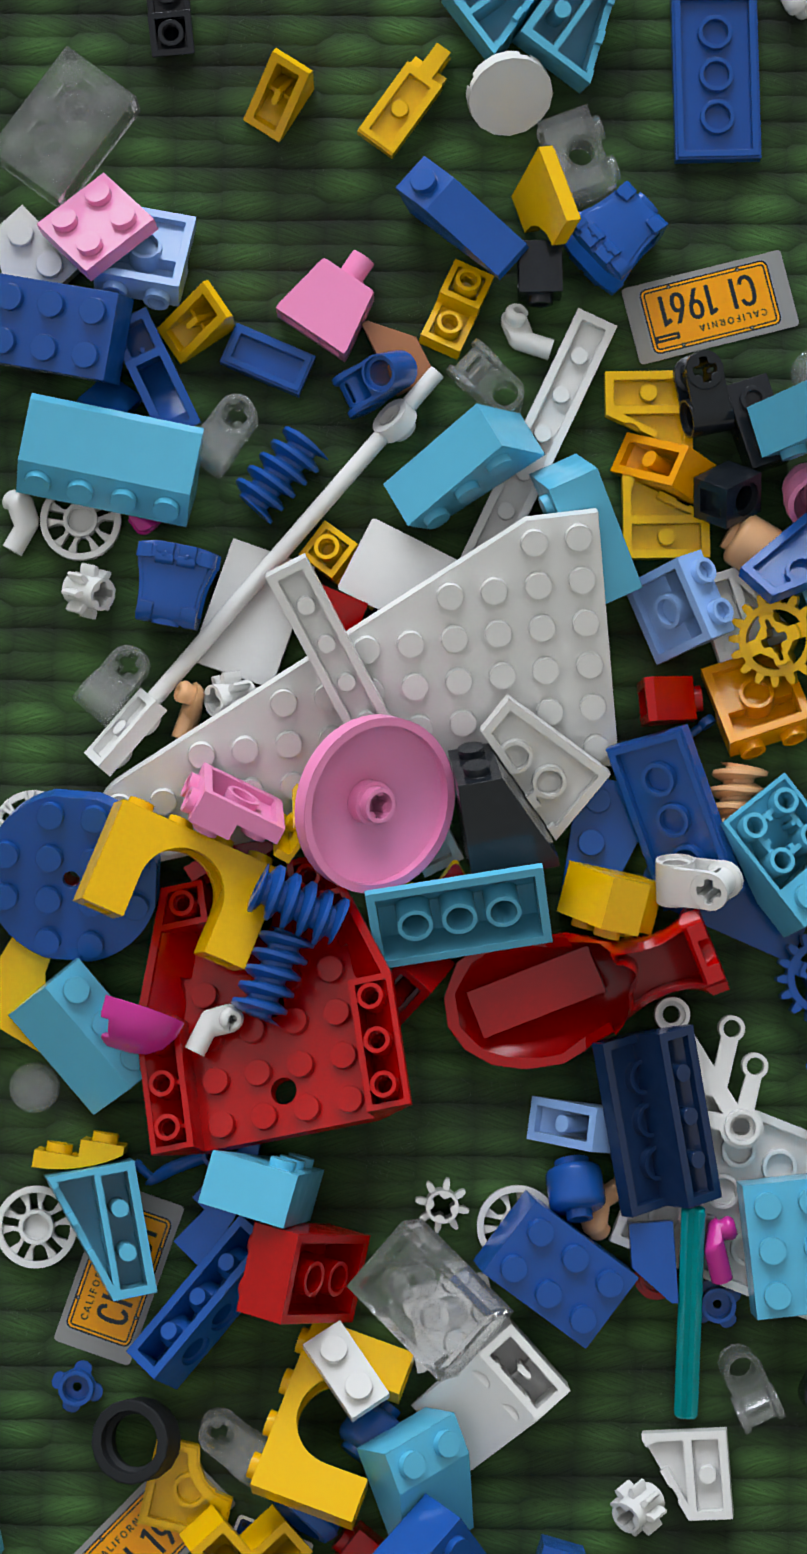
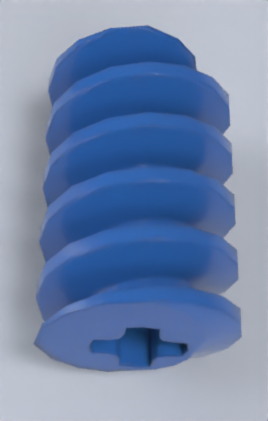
M285 426L282 429L287 443L277 439L271 441L270 445L275 456L266 452L259 454L263 469L255 465L248 466L247 471L252 482L240 477L236 480V485L241 493L239 497L269 524L273 522L267 510L269 507L281 512L285 509L279 496L283 494L292 499L296 497L290 484L294 481L306 486L308 482L302 471L304 469L314 473L320 471L314 461L316 456L328 460L325 454L309 438L289 426Z
M268 864L255 885L248 902L247 911L252 913L262 904L265 906L264 920L268 921L278 912L281 914L280 928L284 929L294 920L297 922L295 936L300 937L310 928L313 930L311 944L316 945L326 936L328 937V945H330L343 923L350 906V900L342 897L333 905L334 892L332 890L326 889L317 897L318 884L316 882L310 881L301 889L302 876L300 874L294 873L285 881L286 867L280 864L269 873L270 864Z
M272 926L274 931H260L258 935L267 947H254L251 952L261 963L246 964L244 969L254 980H240L238 983V987L247 997H233L231 1003L241 1012L279 1026L272 1019V1015H287L288 1012L278 1002L279 998H294L295 995L285 985L286 981L300 982L301 977L292 967L293 965H307L308 960L299 953V949H314L315 945L301 936L297 937L289 931Z

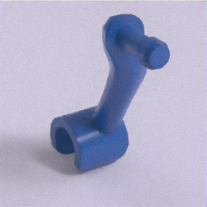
M208 1154L187 1155L162 1165L154 1173L143 1165L141 1160L137 1159L135 1166L136 1170L147 1179L145 1185L151 1186L202 1164L208 1166L210 1158Z

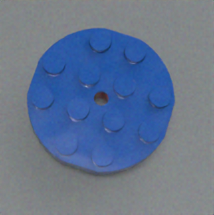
M53 789L35 795L23 802L0 826V924L25 948L46 958L64 960L79 958L81 961L92 962L123 950L141 934L148 924L159 901L160 853L154 856L142 870L124 916L113 919L73 901L113 803L117 802V799L101 792Z

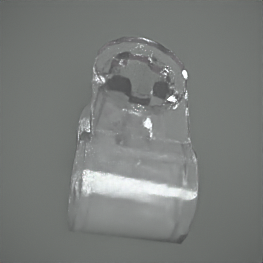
M475 338L470 343L472 349L455 366L450 364L445 369L446 373L465 393L472 396L481 405L520 413L523 409L525 396L523 383L500 361L487 345ZM502 388H509L515 392L517 399L511 405H500L493 399L495 392Z
M234 393L225 396L208 419L200 426V428H204L200 466L217 479H220L231 467L241 448L258 426L259 415L248 397ZM245 407L243 412L247 420L244 423L235 421L231 425L232 419L228 414L229 411L232 409L240 411Z
M132 645L117 647L101 666L82 683L72 699L106 727L147 678L151 666L149 657L143 650ZM136 654L138 659L135 665L139 668L136 674L127 672L122 675L121 671L124 666L120 662L121 657L132 658Z
M739 1343L731 1344L724 1348L718 1358V1367L731 1396L730 1401L745 1434L751 1433L752 1427L769 1419L777 1417L781 1420L785 1418L786 1414L771 1381L768 1380L761 1362L751 1348ZM739 1358H748L751 1362L749 1371L743 1376H732L730 1374L732 1363Z
M217 1407L209 1410L204 1414L200 1422L198 1437L200 1446L206 1453L225 1466L235 1478L251 1488L250 1483L252 1479L246 1477L247 1469L254 1452H263L268 1437L262 1435L260 1431L253 1429L226 1408ZM222 1424L227 1426V1438L223 1435H219L216 1439L211 1437L212 1427L218 1429Z

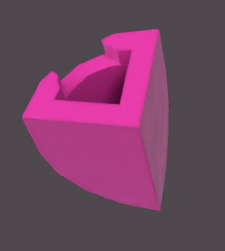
M109 995L105 996L101 1011V1017L109 1019L108 1033L105 1032L101 1035L103 1042L106 1046L133 1054L147 1055L164 1049L176 1039L184 1025V1022Z

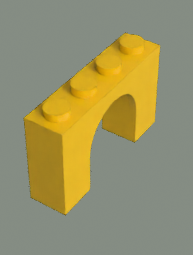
M130 796L128 801L122 799L113 803L73 901L113 919L122 917L142 870L154 856L164 851L186 854L195 859L205 869L213 889L212 908L193 954L232 971L245 969L264 922L265 907L260 904L250 913L247 911L248 902L266 866L270 864L269 873L276 868L272 866L274 860L257 851L249 850L248 854L236 850L232 848L234 841L231 839L227 840L218 835L216 838H210L193 830V823L183 817L170 814L167 819L153 812L155 806L143 799Z
M313 1323L310 1329L303 1327L299 1334L294 1351L300 1354L294 1370L287 1368L278 1392L284 1395L279 1410L271 1409L262 1433V1435L268 1437L262 1453L254 1452L246 1477L252 1479L250 1486L253 1494L352 1531L368 1490V1479L316 1459L306 1450L298 1434L299 1419L305 1406L314 1396L329 1389L304 1351L303 1344L334 1323ZM346 1328L390 1393V1398L387 1400L399 1404L414 1365V1352Z

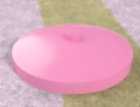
M375 714L362 716L341 725L329 734L316 748L307 762L299 781L295 800V826L298 840L305 857L312 867L331 883L358 893L404 885L418 876L431 863L440 850L453 817L455 784L446 753L435 737L426 729L414 722L391 715Z

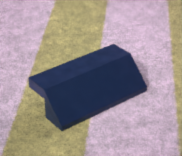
M686 1024L630 1032L592 1043L621 1216L633 1218L665 1206L690 1209L721 1198L722 1193L693 1025Z

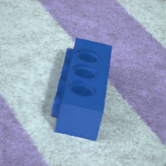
M240 1215L126 1350L154 1380L178 1389L240 1315L241 1312L236 1311L239 1300L238 1287L244 1276L248 1256V1239L254 1227V1222L247 1217Z

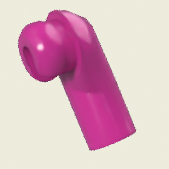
M725 1216L722 1219L715 1217L707 1224L704 1255L711 1282L716 1285L728 1283L733 1278L724 1243L726 1240H734L738 1235L735 1222L730 1216Z

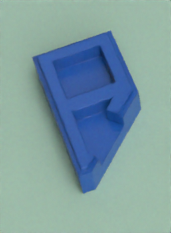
M673 1220L628 1222L632 1269L672 1304L679 1303Z

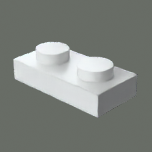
M340 1320L303 1344L304 1351L352 1422L390 1398V1393Z

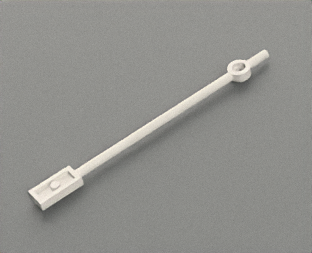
M431 366L403 399L393 400L378 413L373 422V434L151 690L146 693L140 687L88 747L84 754L101 770L111 776L116 769L123 767L130 760L134 748L145 736L150 735L157 729L161 722V717L167 712L161 703L267 582L265 573L285 562L387 443L402 442L411 436L416 428L417 412L415 410L444 378L439 371Z

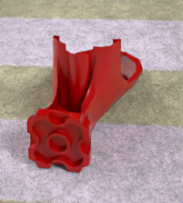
M683 907L677 920L651 935L619 938V941L564 932L552 934L553 942L464 956L455 964L444 995L448 1028L466 1051L491 1065L533 1069L568 1062L586 1051L592 1043L601 1040L613 1032L616 1035L624 1023L638 1010L669 993L694 989L714 996L730 989L700 910Z

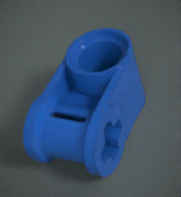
M395 350L377 353L339 373L332 379L334 387H340L350 408L348 411L349 418L354 420L375 411L385 401L410 387L415 382L418 368L413 356L406 351ZM388 365L390 366L392 371L391 378L388 373Z

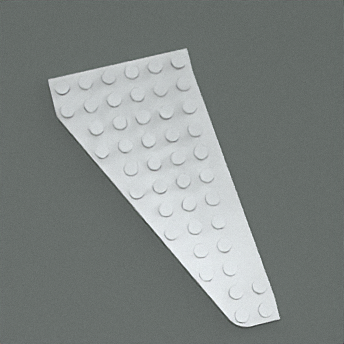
M596 508L525 516L346 631L389 714L414 722L426 729L439 742L448 760V750L458 749L464 743H488L481 733L480 726L508 694L601 764L611 766L606 749L611 745L617 744L599 515ZM306 656L115 778L103 793L118 801L122 799L128 801L130 796L137 797L154 805L153 812L168 819L170 814L188 820V814L180 810L184 797L180 796L181 790L190 773L198 774L205 762L281 799L283 812L288 815L293 811L292 789L296 784H299L311 755L321 742L334 730L343 725ZM238 825L230 837L234 841V845L255 841L246 836ZM174 851L160 853L161 861L188 856Z

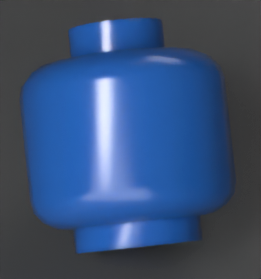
M570 1155L555 1160V1166L549 1169L545 1177L550 1209L558 1215L566 1216L568 1223H583L592 1220L593 1213L601 1209L606 1203L601 1168L596 1163L590 1162L589 1157L585 1155Z
M385 1400L354 1422L347 1416L339 1429L340 1437L343 1440L340 1447L362 1464L356 1448L396 1426L399 1423L397 1418L401 1412Z

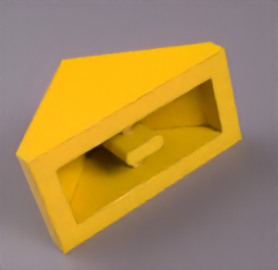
M275 48L271 53L243 120L277 142H280L315 89L313 70Z
M206 280L157 328V331L178 362L182 364L232 332L235 323L231 312L209 280Z

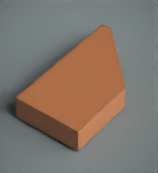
M370 321L362 323V329L375 354L403 350L413 356L418 368L415 382L410 387L396 394V396L398 397L410 391L431 367L417 337ZM388 365V373L391 378L392 371L390 366Z

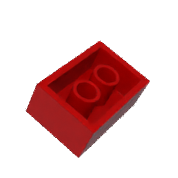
M254 1222L253 1232L247 1244L248 1256L244 1276L238 1287L239 1300L236 1311L280 1325L336 1323L339 1320L342 1323L353 1322L371 1235L327 1223H301L282 1229L263 1222Z

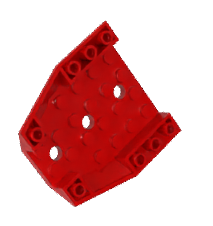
M306 857L291 860L289 864L286 863L285 881L294 873H298L302 876L301 889L310 881H314L318 884L317 897L326 889H330L334 892L333 905L342 897L349 899L350 906L343 923L330 945H328V937L324 936L314 946V949H299V953L308 960L307 965H293L292 967L301 977L300 982L286 981L285 985L295 995L294 998H283L284 1007L288 1010L287 1015H278L272 1018L279 1026L242 1012L244 1017L243 1025L235 1032L214 1037L204 1057L185 1048L201 1014L210 1008L232 1004L231 1000L233 997H247L238 987V983L240 980L253 981L254 978L244 969L232 971L193 954L212 908L213 889L208 883L201 879L161 888L139 1005L184 1022V1025L176 1039L164 1049L147 1055L139 1054L151 1155L212 1154L213 1150L228 1151L380 1121L413 1105L392 972L349 890L333 884L322 877L312 867ZM276 912L272 916V924L267 931H274L272 926L280 928V913ZM292 920L283 930L295 934L297 922ZM308 928L301 937L311 941L313 930ZM257 937L254 947H267V945ZM251 953L247 964H260L261 962ZM285 1081H293L297 1089L295 1098L287 1104H279L276 1099L278 1086Z

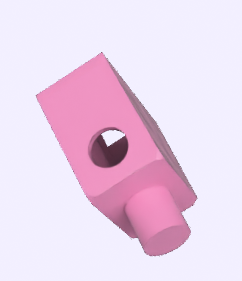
M356 250L352 251L341 268L328 259L323 258L279 302L276 307L277 317L345 362L361 331L362 323L365 322L374 302V291L363 284V281L374 267V263Z

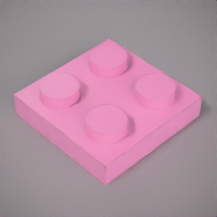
M104 172L37 223L41 234L90 281L94 280L158 230L154 218Z

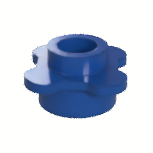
M704 1280L701 1323L711 1321L720 1324L724 1328L733 1326L736 1322V1302L740 1299L741 1293L715 1285L709 1280ZM715 1300H720L721 1306L715 1308L713 1306V1302Z
M80 1360L75 1364L74 1368L67 1372L58 1371L52 1378V1386L58 1389L59 1396L63 1401V1408L68 1412H77L80 1406L86 1404L89 1400L98 1401L103 1395V1387L101 1384L96 1383L91 1373L92 1365L88 1361ZM79 1382L82 1388L75 1390L73 1387L74 1383Z

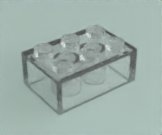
M66 46L1 131L0 166L58 208L83 189L139 115L141 110L137 97L70 47Z
M422 1218L402 1221L347 1285L353 1294L439 1382L458 1376L514 1312Z

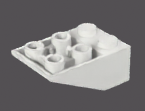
M508 1317L414 1401L411 1406L417 1412L428 1407L455 1413L469 1451L471 1471L537 1422L571 1390L568 1382L516 1323Z

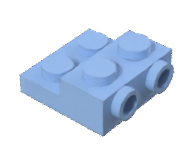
M142 207L154 218L158 230L94 279V289L116 292L129 298L143 300L146 306L154 310H165L169 305L178 307L188 274V259L196 231V217Z
M701 549L677 557L639 577L643 588L627 594L656 665L667 662L735 630L731 621L734 615L733 607L728 600L721 598L714 581L716 577L715 565L710 559L703 556Z

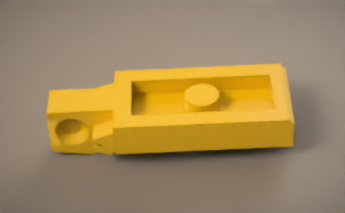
M436 43L424 61L416 56L411 62L407 61L358 128V135L393 159L442 92V87L446 83L447 78L441 75V73L451 60V52L439 43Z

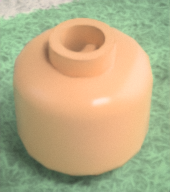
M757 515L750 516L746 520L730 527L721 541L719 547L724 549V562L740 571L741 566L780 535L782 531Z

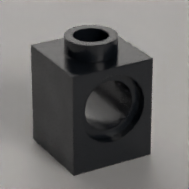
M523 240L529 249L517 261L518 301H527V306L534 308L550 307L553 305V301L561 300L563 293L562 244L552 246L550 240Z
M728 460L694 477L695 518L728 529L761 512L760 471Z

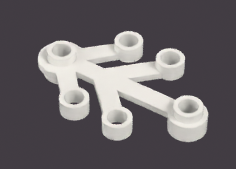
M665 997L656 1004L653 1016L660 1028L686 1025L690 1020V1010L688 1005L680 998ZM668 1006H675L679 1011L677 1020L671 1023L666 1022L663 1018L664 1009ZM726 1015L720 1019L717 1025L720 1041L714 1065L696 1036L695 1040L704 1093L706 1096L714 1099L722 1112L708 1111L710 1128L720 1131L722 1139L731 1147L747 1149L754 1146L763 1134V1120L755 1110L761 1079L768 1072L769 1064L762 1054L756 1052L748 1053L742 1058L740 1067L745 1077L738 1102H736L728 1089V1083L738 1040L745 1033V1024L737 1016ZM729 1020H735L739 1025L738 1033L732 1037H728L723 1030L725 1023ZM754 1057L759 1058L762 1062V1069L757 1074H751L747 1069L748 1061ZM739 1118H744L748 1122V1130L744 1134L738 1135L733 1131V1123Z

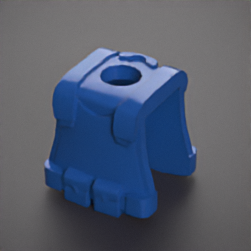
M628 181L624 182L617 190L596 205L581 212L578 211L581 220L567 243L563 244L569 254V258L579 270H582L584 275L595 286L598 285L611 296L623 287L624 281L631 270L658 243L668 227V223L660 214H657L658 210L643 193L637 194V190Z
M161 540L139 541L136 552L139 567V591L135 610L136 620L172 627L181 626L184 629L197 631L201 623L209 588L217 571L220 570L222 557L198 547Z

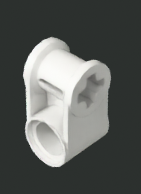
M676 853L661 855L655 859L656 902L663 907H685L716 911L723 907L728 899L739 894L743 888L742 872L738 866L727 860L697 858Z

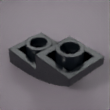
M147 0L152 58L195 54L190 0Z

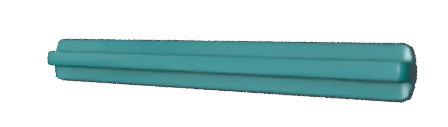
M700 1205L690 1209H681L679 1303L674 1414L680 1419H695L698 1416L706 1217L705 1208Z

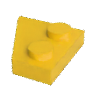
M673 370L605 371V418L643 436L687 445L693 448V438H688L681 426Z
M622 475V534L632 560H673L700 549L704 557L710 558V523L694 517V506H687L663 491L658 492L635 481L636 479L629 475Z

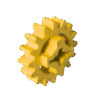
M758 595L757 608L750 604H744L742 609L747 615L746 618H734L732 620V623L740 628L739 634L729 636L728 638L730 642L739 643L740 648L731 654L732 659L744 658L746 663L740 671L746 674L755 670L757 672L755 683L761 684L767 676H770L772 687H779L782 682V676H785L792 685L798 683L797 671L807 675V606L802 609L798 607L800 596L793 595L787 603L783 599L769 604ZM776 610L789 612L800 622L792 625L784 622ZM759 617L758 621L761 626L756 639L749 641L751 627ZM773 628L777 633L785 632L787 635V640L781 643L782 651H780L778 646L770 647L767 639L773 636ZM806 637L804 651L801 657L795 661L794 650L799 639ZM764 654L773 658L775 665L779 669L763 665L755 656Z

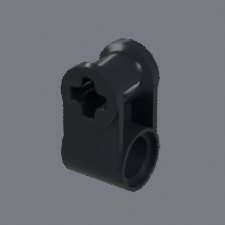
M700 350L692 355L681 358L673 369V380L679 402L680 422L685 435L688 438H695L732 430L735 421L734 408L728 394L721 358L710 350ZM693 368L702 369L703 377L700 375L694 376Z

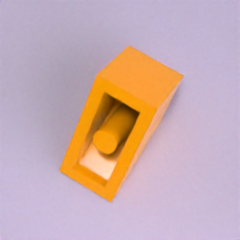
M627 432L610 471L620 477L622 475H629L635 478V481L658 492L663 491L675 497L678 501L694 504V477L717 465L690 446Z

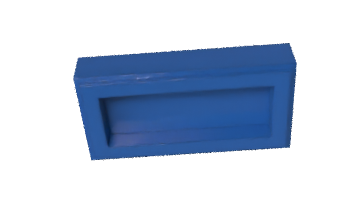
M236 323L220 359V365L299 398L315 363L316 356Z

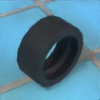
M140 1396L115 1402L101 1412L93 1427L91 1444L94 1458L104 1474L118 1483L134 1485L157 1479L172 1468L179 1455L181 1435L178 1421L167 1406L156 1399ZM131 1414L143 1415L149 1419L155 1429L158 1441L153 1460L141 1467L130 1466L123 1460L117 1450L115 1440L117 1426L120 1421Z

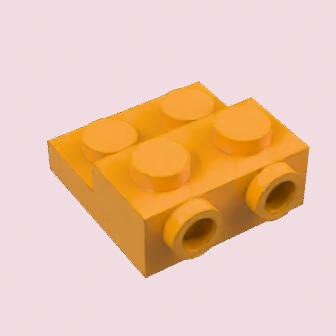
M780 643V644H777V645H774V646H778L779 649H780V651L783 650L782 647H781V643ZM764 654L755 656L763 665L779 669L775 665L773 658ZM744 658L731 659L701 669V677L715 711L716 723L730 757L740 754L742 759H753L762 755L766 751L765 746L782 741L784 746H793L807 738V700L799 680L798 683L791 685L786 677L782 676L781 685L779 687H772L771 677L767 676L761 684L755 683L757 673L755 670L746 674L740 671L746 663Z

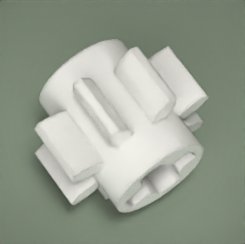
M82 563L80 572L69 571L67 573L68 575L63 582L61 590L64 599L69 602L66 607L67 611L93 620L96 619L97 610L109 611L116 592L114 584L109 580L111 576L110 571L98 569V566Z
M239 670L223 672L221 675L212 676V684L208 685L204 691L206 711L210 716H214L256 689L255 685L248 679L241 680V672Z
M448 1177L443 1181V1187L437 1188L428 1180L426 1182L429 1191L427 1197L418 1196L415 1198L416 1203L426 1205V1211L421 1213L418 1220L420 1222H424L429 1218L435 1222V1233H439L441 1225L450 1223L451 1227L457 1230L458 1224L455 1219L457 1214L469 1213L468 1207L458 1203V1199L465 1195L466 1190L461 1188L453 1192L449 1189L450 1179ZM440 1194L443 1199L451 1197L454 1200L449 1204L451 1212L448 1215H444L441 1211L435 1213L431 1211L435 1206L434 1197Z
M628 1479L615 1490L618 1497L610 1503V1506L613 1507V1519L621 1530L632 1533L635 1537L642 1531L649 1536L662 1525L660 1518L667 1513V1509L664 1508L665 1500L662 1492L654 1484L645 1482L644 1479H640L637 1483L633 1484Z

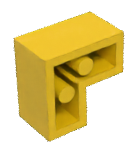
M569 860L557 912L572 917V926L593 931L594 935L619 941L620 936L638 937L639 932L651 935L659 907L656 902V881L641 875Z
M212 1504L179 1534L192 1554H311L313 1552L273 1504L240 1535Z

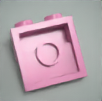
M205 762L199 773L191 772L183 785L180 796L184 797L180 810L188 814V820L193 823L194 829L207 837L216 838L218 835L229 840L238 825L246 836L255 841L264 842L267 839L278 844L285 831L281 799Z

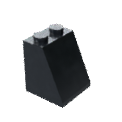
M467 742L460 745L458 749L448 750L455 784V802L461 841L470 874L542 863L543 869L560 866L559 857L546 824L537 811L534 810L524 792L505 768L490 744Z

